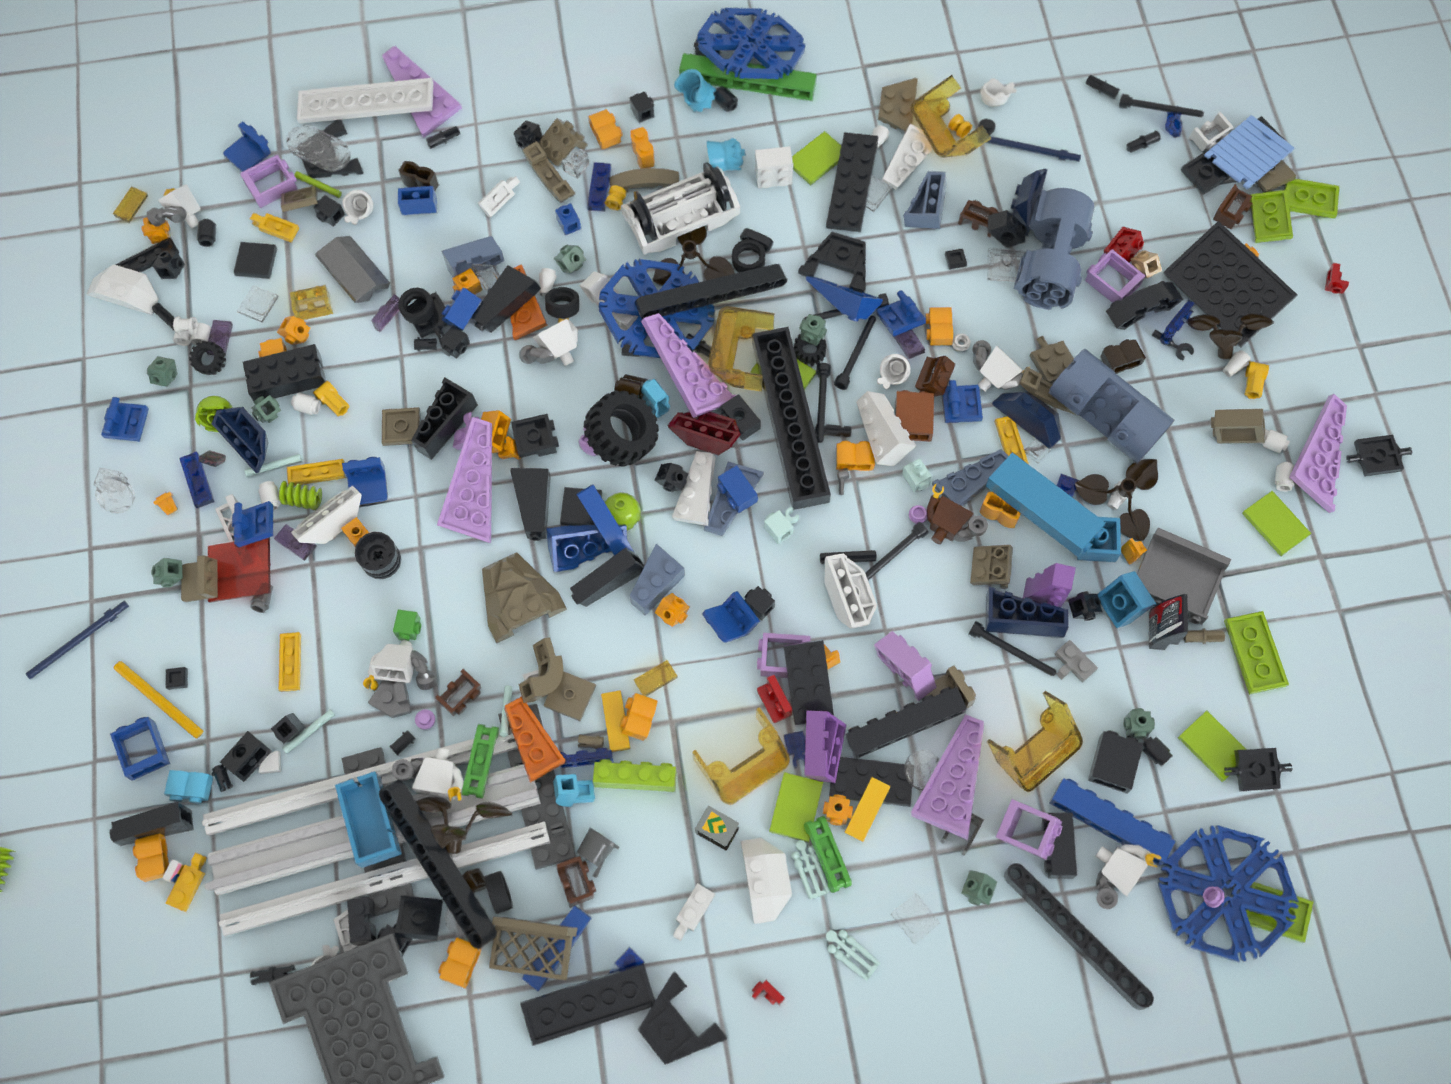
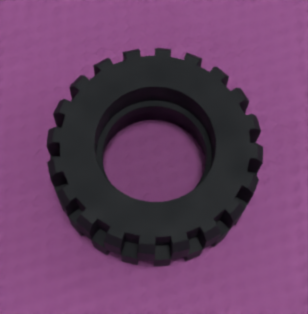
M613 391L610 394L604 395L590 408L585 416L584 428L586 430L584 434L585 438L589 440L587 441L589 447L594 449L593 452L596 456H601V460L609 461L611 465L627 466L635 464L654 448L659 436L657 433L659 426L656 424V415L652 414L653 410L645 404V400L637 398V395L633 393L628 394L627 391H621L620 393L619 391ZM611 417L619 418L626 423L631 431L632 441L621 438L614 431L611 425Z

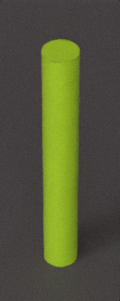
M296 171L294 174L297 179L316 186V188L340 198L342 195L341 191Z

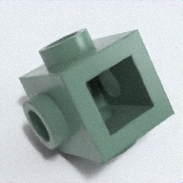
M565 245L560 249V253L554 260L563 272L572 273L583 266L582 263L586 258L579 246Z
M809 314L806 320H802L799 327L801 339L817 346L827 333L825 328L826 321L820 316Z
M157 356L147 368L150 383L168 387L177 375L175 360Z
M270 395L266 398L263 396L253 401L255 405L251 407L253 410L251 413L254 418L262 423L265 421L272 422L278 417L277 413L281 411L277 400ZM266 407L267 413H264L261 408Z
M163 558L157 562L151 570L153 584L167 588L183 578L182 560Z
M1142 708L1132 709L1123 721L1127 737H1134L1136 739L1146 738L1155 728V721L1151 717V711H1144Z
M970 870L961 894L969 898L968 902L977 906H980V903L989 905L997 881L986 873Z

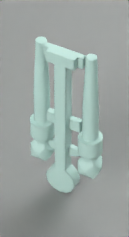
M799 840L796 843V849L801 851L802 856L799 858V853L795 851L791 857L795 860V868L798 869L809 899L830 893L813 845L808 848L810 854H806V842ZM809 857H811L812 862L815 863L814 865H810L808 859ZM802 860L805 861L806 868H803ZM813 869H817L825 890L820 891ZM805 872H809L816 891L814 894L811 893Z
M841 930L838 934L843 939L841 941L837 938L835 931H828L826 933L827 941H834L837 944V948L832 944L827 947L828 952L833 953L835 958L841 960L867 981L880 962L858 944L855 938L851 935L848 936L845 930ZM844 943L852 945V948L850 949ZM840 948L847 952L845 956L844 953L839 950ZM857 949L875 964L871 967L854 951ZM852 956L869 970L868 973L864 974L849 960V957Z

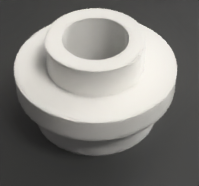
M958 334L953 338L952 346L955 350L962 352L970 347L971 342L966 334Z

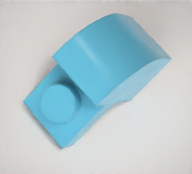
M576 774L555 776L553 785L558 805L572 807L574 803L594 802L595 794L592 780L577 781Z

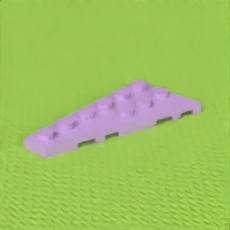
M393 46L382 55L394 81L431 78L396 46ZM433 80L432 111L413 112L411 114L424 139L461 110L462 107L456 99Z
M659 313L646 317L641 321L693 418L721 408V405L736 396L728 391V386L724 382L721 383L714 376V371L700 356L686 346L687 343L684 339L680 340L674 333V329Z
M1335 394L1328 396L1289 477L1328 513L1335 511V505L1333 504L1334 496H1337L1335 482L1339 478L1342 453L1339 451L1340 443H1343L1341 430L1342 426L1345 425L1347 405Z
M472 417L437 525L491 543L492 423Z
M965 714L911 811L912 817L967 840L984 721Z

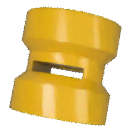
M956 114L950 120L948 128L955 131L958 137L964 138L971 131L972 124L969 121H965L961 114Z
M617 185L611 186L609 196L605 200V205L612 210H620L623 205L622 200L627 195L626 190Z

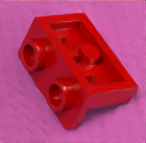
M1122 227L1104 249V253L1108 254L1111 250H1114L1130 263L1131 258L1144 245L1141 231Z
M775 675L768 677L767 683L758 687L757 692L773 723H777L792 716V708Z

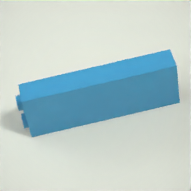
M1013 452L988 478L986 484L988 489L1077 557L1082 552L1086 554L1093 546L1091 542L1094 538L1098 540L1105 532L1103 527L1106 522Z

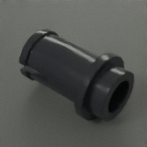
M418 337L414 339V350H418V352L421 350H437L436 338L420 339Z
M408 730L406 732L403 731V735L389 746L397 755L409 744H413V741L416 739Z
M222 764L212 768L213 772L211 773L216 778L220 792L226 791L224 782L228 790L233 787L227 774L228 769Z

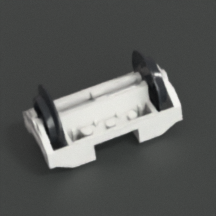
M708 162L703 163L704 172L643 197L638 191H635L634 200L621 206L622 215L633 230L644 255L652 252H661L676 246V237L704 225L709 232L725 225L735 216L740 215V205L736 194L731 187L729 178L725 176L721 168L718 166L712 167ZM729 201L731 209L725 211L727 208L726 202ZM649 235L654 241L647 244L645 236Z

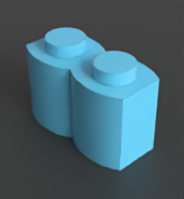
M655 379L646 381L641 389L642 399L646 401L645 404L648 407L652 408V413L656 415V418H659L670 410L669 396Z
M169 770L164 795L170 797L169 800L174 802H182V799H189L190 803L201 804L202 801L209 800L213 776L199 772Z

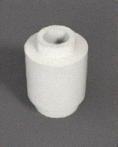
M299 392L293 396L291 405L296 411L312 415L318 414L321 401L317 400V397Z
M1265 429V443L1260 444H1263V447L1280 453L1281 450L1286 451L1290 441L1287 440L1288 436L1271 429L1270 431Z
M1282 462L1276 466L1275 485L1277 490L1291 491L1295 485V482L1289 478L1294 468L1292 463Z
M272 481L261 483L258 490L261 503L270 501L273 504V510L278 509L281 505L278 487Z

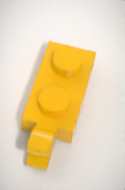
M253 213L250 217V220L253 221L252 225L258 227L260 231L288 242L293 241L299 230L297 224L268 213L264 217Z
M195 853L191 860V866L184 865L165 904L187 912L206 874L201 872V869L207 857Z

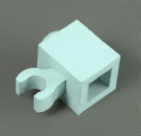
M920 458L903 468L902 475L913 492L919 489L922 491L930 485L932 475Z
M792 507L786 510L785 516L778 510L776 513H770L765 518L764 529L777 544H780L793 534L792 524L799 520V515L795 517L789 516L793 512Z

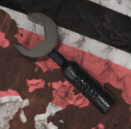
M1156 329L1152 334L1153 337L1166 345L1176 348V356L1182 361L1185 357L1181 351H1189L1191 355L1194 352L1190 344L1182 343L1178 346L1171 338Z

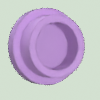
M921 505L913 506L909 511V519L915 524L918 522L924 523L927 520V510Z
M421 710L415 716V723L420 729H429L435 723V715L430 710Z
M1208 887L1203 893L1205 903L1211 908L1220 906L1224 901V892L1219 887Z

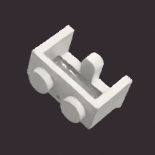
M1219 112L1212 122L1206 121L1200 130L1196 127L1188 139L1193 140L1203 152L1215 146L1234 127Z

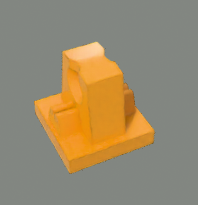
M509 436L505 437L506 442L503 445L502 452H498L499 458L507 459L514 457L518 460L521 459L518 455L515 440Z
M165 492L153 501L167 515L178 510L172 498L174 496L172 492Z
M1133 538L1129 539L1121 547V552L1129 565L1147 551L1142 541L1135 542Z
M824 644L827 669H830L840 663V656L838 650L830 652Z

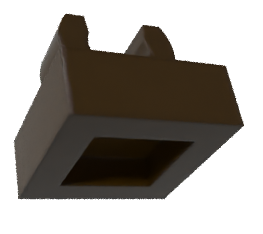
M479 868L466 871L462 875L473 893L486 888L485 877Z

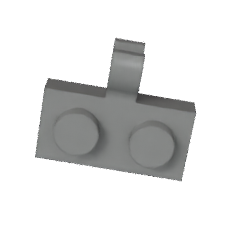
M1071 640L1055 652V655L1065 664L1056 673L1061 680L1072 671L1083 683L1098 669Z

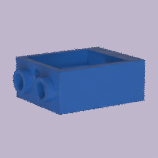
M141 717L135 723L121 726L115 732L110 733L124 776L131 781L170 764L157 725L151 718ZM150 730L158 753L132 765L124 741Z

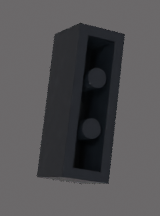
M1047 813L1062 821V831L1054 840L1052 854L1044 861V871L1048 873V879H1074L1077 876L1073 813ZM1042 819V831L1046 832L1050 821Z

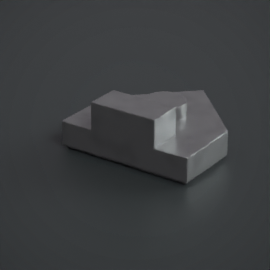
M383 680L368 701L369 705L384 712L391 718L412 713L405 682Z

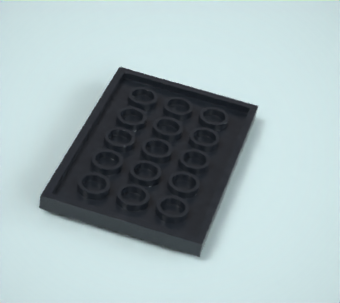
M1219 221L1163 272L1206 315L1217 317L1220 320V324L1217 326L1222 330L1238 332L1240 325L1243 324L1240 322L1241 317L1248 314H1260L1273 319L1297 297V294ZM1247 327L1243 328L1241 332L1242 340L1237 345L1241 348L1261 329L1250 330Z

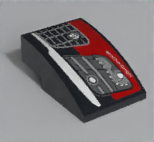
M1187 594L1164 600L1149 611V649L1165 650L1169 644L1178 645L1188 633Z

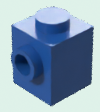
M571 203L555 209L557 221L565 236L581 229L580 219Z

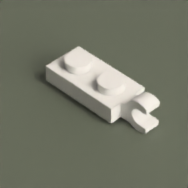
M516 176L514 178L510 177L506 182L501 180L477 204L488 217H492L515 194L512 189L520 181Z
M698 883L676 918L680 925L673 935L680 941L688 928L692 931L696 929L715 897L713 892Z

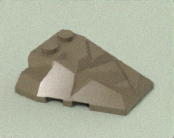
M517 552L482 568L487 622L496 643L513 636L512 630L545 614H548L549 618L567 610L559 592Z

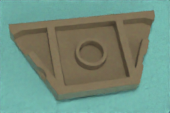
M918 78L882 87L878 120L889 124L894 129L899 128L906 132L913 120Z

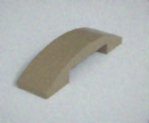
M537 141L522 149L526 159L541 182L560 203L575 195L568 182L562 179L547 159L546 153Z
M662 168L629 170L610 177V187L613 185L620 186L627 193L629 188L663 186L665 188L680 182L678 171Z
M1029 367L1025 368L1020 380V384L1025 390L1052 407L1074 414L1048 393L1053 384L1043 380L1042 374Z

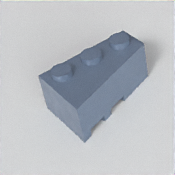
M927 172L915 198L913 197L910 207L903 215L905 227L940 229L947 185L946 172Z
M492 236L442 251L447 269L453 278L470 268L477 276L505 261L502 250Z
M657 543L630 594L631 604L644 615L685 576L684 567Z

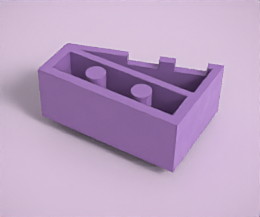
M1055 563L1045 568L1042 574L1036 573L1033 579L1027 578L1023 598L1027 597L1037 603L1042 604L1044 602L1062 607L1072 590L1076 567Z
M807 711L804 775L813 780L835 783L847 725L828 711Z

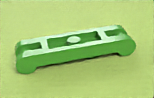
M478 724L462 788V795L469 796L471 794L476 795V798L483 799L495 743L499 734V727L492 726V728H488L483 724ZM487 735L489 740H483L482 737ZM472 781H478V786H471Z
M821 816L816 821L805 822L804 829L813 844L828 881L830 892L835 893L839 891V888L850 887L852 885L851 878L826 818ZM816 829H820L822 834L818 835ZM839 873L840 879L836 880L834 874Z

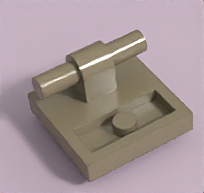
M1011 545L974 547L970 583L972 585L1000 584V588L1007 589L1008 584H1010L1013 547Z

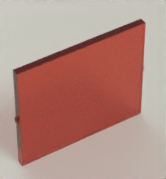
M270 537L242 547H237L234 542L208 546V557L217 560L218 598L208 599L209 603L271 593Z

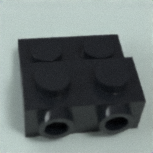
M548 414L511 422L519 458L538 454L540 457L557 453L556 447H559L557 436L552 434V431H555L553 420H549Z

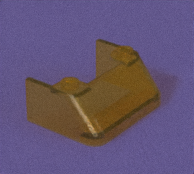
M952 75L911 104L912 114L933 150L941 158L968 155L992 139L981 125L957 142L955 141L942 119V116L950 110V103L947 98L962 89Z
M730 306L721 308L718 313L708 362L709 370L732 387L762 392L763 375L742 372L741 370L733 369L738 340L752 338V333H755L756 328L773 330L775 313Z
M1044 691L1043 695L1049 707L1040 716L1042 728L1015 752L1009 746L1001 747L991 739L987 740L996 762L1026 792L1033 791L1072 757L1083 744V738L1067 703L1047 691Z
M760 707L756 709V718L763 727L758 735L759 743L763 748L731 770L721 761H714L707 766L696 749L692 751L693 760L721 801L727 805L735 804L789 766L790 757L777 731Z

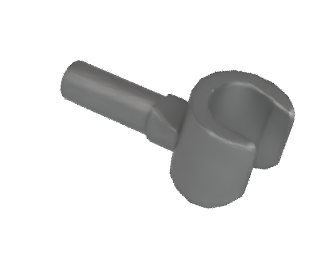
M847 468L840 469L837 474L839 495H844V479L849 478Z

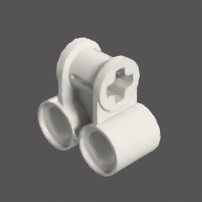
M176 316L174 318V343L188 346L190 343L196 345L198 342H208L211 331L209 325L198 323L195 317L183 319Z

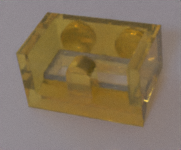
M326 285L290 292L292 310L296 318L307 320L333 314L330 294Z

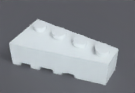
M867 391L856 401L876 464L895 466L916 447L915 442L909 439L908 431L901 426L900 418L894 415V409L884 394Z

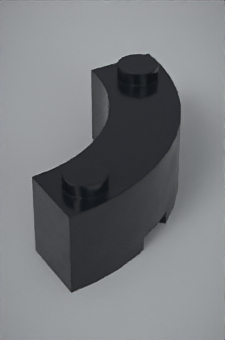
M1161 281L1158 284L1136 291L1122 300L1114 301L1110 308L1106 310V313L1117 329L1125 330L1143 319L1145 313L1151 311L1155 313L1170 311L1184 299L1173 282Z

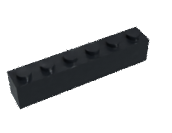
M944 688L940 691L941 694L934 697L932 694L925 696L921 699L922 702L915 704L911 702L903 706L904 709L896 712V710H892L886 713L885 717L880 720L874 718L867 721V725L861 728L859 726L850 728L848 730L849 733L846 734V740L854 758L858 759L966 713L967 707L958 688Z

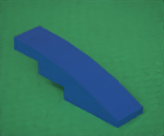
M592 484L577 493L582 505L613 555L615 556L624 548L634 552L595 486Z
M576 905L560 924L577 928V934L572 939L571 949L592 919V917ZM560 939L554 944L559 953L564 950L566 940ZM551 948L543 954L548 963L556 957ZM540 957L532 963L537 971H540L545 966ZM559 960L551 966L553 971L559 966ZM524 974L522 977L526 983L537 991H540L548 980L546 977Z

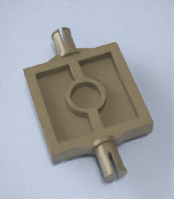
M1040 336L1037 338V341L1041 348L1032 351L1030 357L1039 373L1043 375V380L1052 384L1064 369L1074 362V358L1064 341L1047 344L1044 336Z

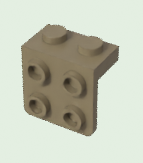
M558 118L555 119L539 142L546 156L556 166H560L575 146L583 150L588 146L584 141L585 137L573 129L574 125L568 120L564 122Z
M205 555L197 556V562L182 565V601L191 602L218 598L216 559Z
M955 665L948 668L944 676L935 680L937 688L928 694H932L934 697L941 694L940 691L944 688L951 687L953 689L957 687L967 708L973 706L976 700L973 688L967 686L964 681V674L960 669L957 670Z

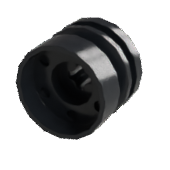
M382 532L365 534L355 546L354 554L356 561L366 574L374 579L391 577L401 565L399 549L393 540Z

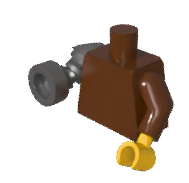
M936 483L932 488L934 494L931 495L927 505V520L931 523L930 529L935 532L931 538L932 541L942 544L946 538L950 541L965 542L972 540L974 536L983 535L988 528L987 520L982 516H973V512L944 496L940 498L939 495L944 492L945 488L943 486L942 491L937 492L935 490Z

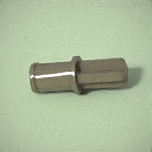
M1202 628V630H1188L1184 637V642H1202V644H1206V642H1224L1225 632L1222 630H1205V628Z

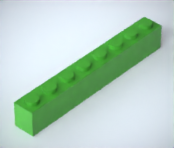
M683 53L679 67V75L686 70L695 69L712 86H723L813 101L816 88L817 74L793 70L788 76L783 73V77L778 79L739 78V76L734 77L735 72L726 74L727 69L723 73L707 57ZM749 63L747 66L748 68L767 69L760 64Z

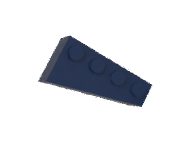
M989 586L986 595L985 630L987 632L1065 637L1069 628L1068 609L1044 602L1042 604L1032 601L1031 598H1020L1014 596L1013 593L1007 591L1003 593Z

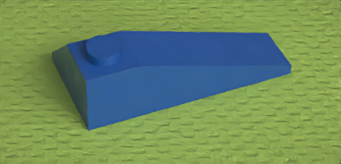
M806 276V280L841 313L848 315V319L858 322L859 319H867L883 301V299L873 295L853 291L849 287L837 286L838 284L818 277Z
M595 525L546 528L548 550L554 572L575 569L579 567V564L588 560L592 561L595 559L594 557L600 554L611 552ZM619 525L627 539V526Z

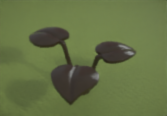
M705 226L678 236V241L682 245L684 253L681 255L679 269L683 266L685 258L694 259L698 257L704 266L707 267L704 270L706 281L735 274L732 265L725 258L714 256L708 264L698 253L696 245L703 243L707 236ZM665 258L660 261L678 264V262L673 258ZM655 269L652 280L654 283L663 286L670 278L671 273L667 270Z
M1248 314L1241 317L1240 322L1243 324L1240 325L1238 332L1218 329L1216 325L1220 324V320L1212 315H1197L1186 321L1191 328L1198 331L1214 329L1209 333V337L1218 346V357L1221 359H1230L1233 356L1234 346L1242 340L1241 332L1243 328L1247 327L1250 330H1257L1274 324L1272 319L1260 314Z
M1157 459L1140 460L1138 464H1131L1126 471V478L1122 480L1120 486L1116 485L1111 490H1108V480L1099 474L1088 475L1075 483L1079 496L1092 505L1105 503L1107 494L1118 491L1122 497H1127L1128 513H1123L1119 517L1120 531L1128 538H1133L1137 541L1145 540L1149 533L1150 520L1147 513L1142 509H1136L1132 512V495L1136 486L1141 490H1149L1156 485L1158 481Z
M432 796L416 801L420 810L424 812H442L444 824L432 826L431 833L441 848L445 847L447 852L451 854L461 852L462 840H466L467 833L476 816L480 815L484 818L512 816L511 811L500 804L493 802L480 803L476 805V811H474L464 830L460 827L448 825L446 809H450L452 804L447 799Z

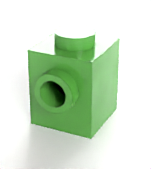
M398 609L393 633L399 640H416L417 634L421 632V618L418 613Z

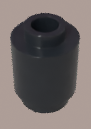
M720 86L713 93L715 101L726 112L733 111L737 107L738 98L726 87Z
M203 219L198 222L197 240L201 246L210 247L215 242L216 224L210 219Z
M1150 736L1143 743L1145 748L1142 751L1155 764L1158 763L1161 767L1173 756L1170 753L1171 750L1157 736L1154 739Z

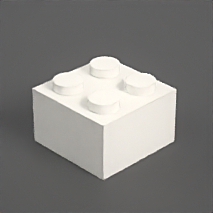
M790 146L755 150V174L758 188L792 185L793 161Z

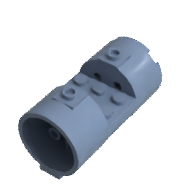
M1055 188L1049 191L1042 189L1036 198L1029 229H1032L1035 237L1043 243L1042 248L1034 251L1027 250L1022 256L1013 288L1024 296L1025 302L1034 307L1051 310L1052 307L1060 306L1063 309L1068 307L1073 301L1075 289L1079 287L1082 281L1080 276L1082 269L1077 259L1070 255L1072 249L1082 247L1086 241L1089 242L1093 231H1091V221L1095 207L1091 198L1086 194L1070 188Z
M1085 348L1073 359L1074 362L1064 369L1048 393L1075 415H1080L1106 436L1111 444L1138 464L1173 424L1175 419L1146 396L1142 395Z

